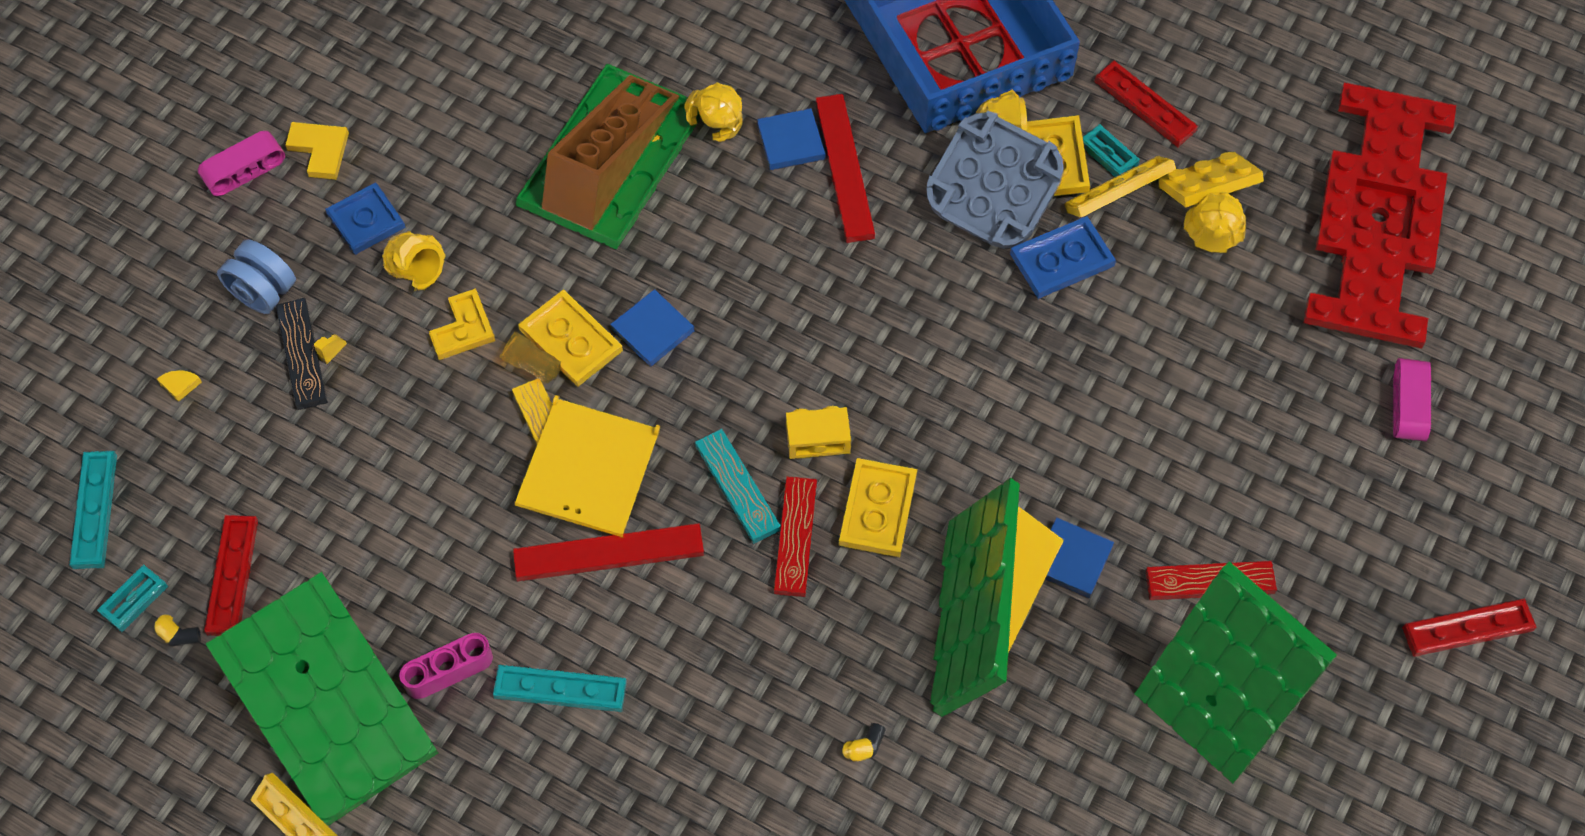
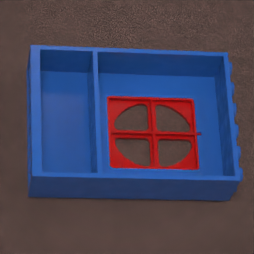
M844 0L925 134L933 130H941L951 123L959 120L962 121L965 117L968 118L974 115L983 102L991 98L1000 97V94L1012 89L1021 97L1033 91H1041L1046 86L1058 81L1064 82L1073 76L1080 41L1053 0ZM954 7L972 10L987 18L992 23V26L963 36L946 11ZM937 16L950 36L951 42L928 51H921L917 44L919 27L927 17ZM999 36L1004 46L1002 61L996 69L985 72L969 46L988 38ZM952 52H959L972 71L974 78L963 81L946 77L929 66L928 62Z

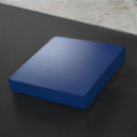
M812 108L757 119V127L770 170L825 159V151Z
M376 182L326 208L327 215L354 255L406 228L404 221Z
M655 289L610 324L611 330L650 367L695 331L694 326Z
M1056 518L1051 531L1064 541L1045 579L1090 599L1114 542Z

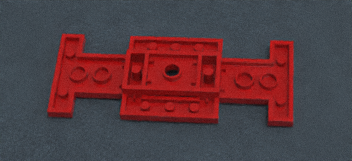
M1344 82L1341 89L1338 111L1366 117L1360 155L1337 150L1332 151L1315 250L1342 255L1343 267L1338 298L1310 292L1307 298L1303 323L1420 349L1423 348L1426 342L1429 318L1399 312L1405 269L1431 275L1435 270L1448 173L1419 168L1424 129L1451 134L1454 128L1457 105ZM1372 214H1381L1385 217L1386 221H1376Z

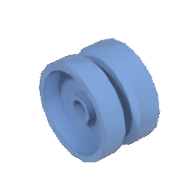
M247 239L234 251L235 259H227L219 268L217 276L224 287L243 304L257 312L269 314L279 303L280 298L278 294H286L295 284L296 277L290 267L277 254L264 245Z

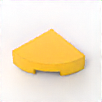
M334 334L328 339L321 337L314 343V347L319 359L328 364L347 343L341 337Z
M183 370L171 371L157 378L159 384L178 402L202 383L197 375Z

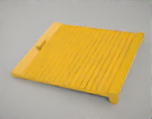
M555 395L551 411L516 498L515 506L623 537L659 435L660 426L652 427L564 401L559 399L558 395Z

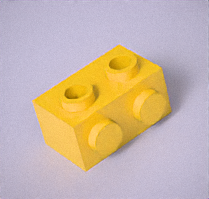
M827 406L820 410L796 409L792 412H786L789 459L850 454L851 435L847 407Z

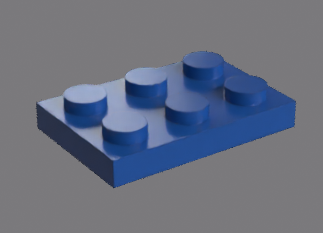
M1088 216L1016 245L1010 250L1011 257L1038 299L1110 269L1116 263V259Z

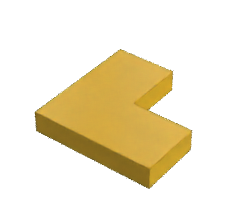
M292 122L285 145L287 151L312 153L307 169L309 177L337 180L349 132L347 127Z
M476 288L448 298L456 322L428 331L439 360L496 341Z

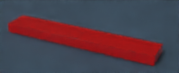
M836 94L816 97V108L846 243L875 239L874 226L844 95Z
M700 523L624 533L623 537L610 535L514 548L513 553L518 582L704 556Z

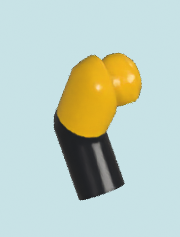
M161 615L154 624L156 634L171 646L201 642L199 627L181 629L172 621L173 617L171 615Z
M871 723L866 738L847 741L843 745L842 753L844 757L852 761L873 758L878 752L886 728L880 724Z

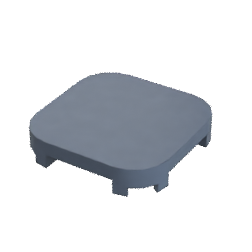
M991 111L976 113L968 118L965 117L958 125V130L932 176H929L926 185L928 202L933 212L945 221L992 246L1002 249L1012 248L1024 243L1036 228L1061 183L1064 173L1063 158L1057 146L1052 142H1046L998 117L997 113Z

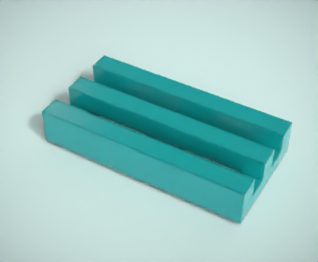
M1101 124L1083 136L1084 150L1114 177L1139 165L1140 159ZM1096 135H1098V136H1099L1103 141H1105L1108 145H1105L1102 141H1100V140L1096 137ZM1116 151V152H1117L1120 156H1122L1127 162L1125 163V162H1124L1118 155H1116L1114 152Z
M143 564L97 611L112 625L116 626L119 631L123 632L169 586ZM146 576H148L149 578H148L136 591H133V592L126 598V601H125L113 614H111L110 612H111Z

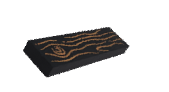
M306 298L277 304L276 308L297 409L301 410L328 403L319 357L314 347L315 338Z

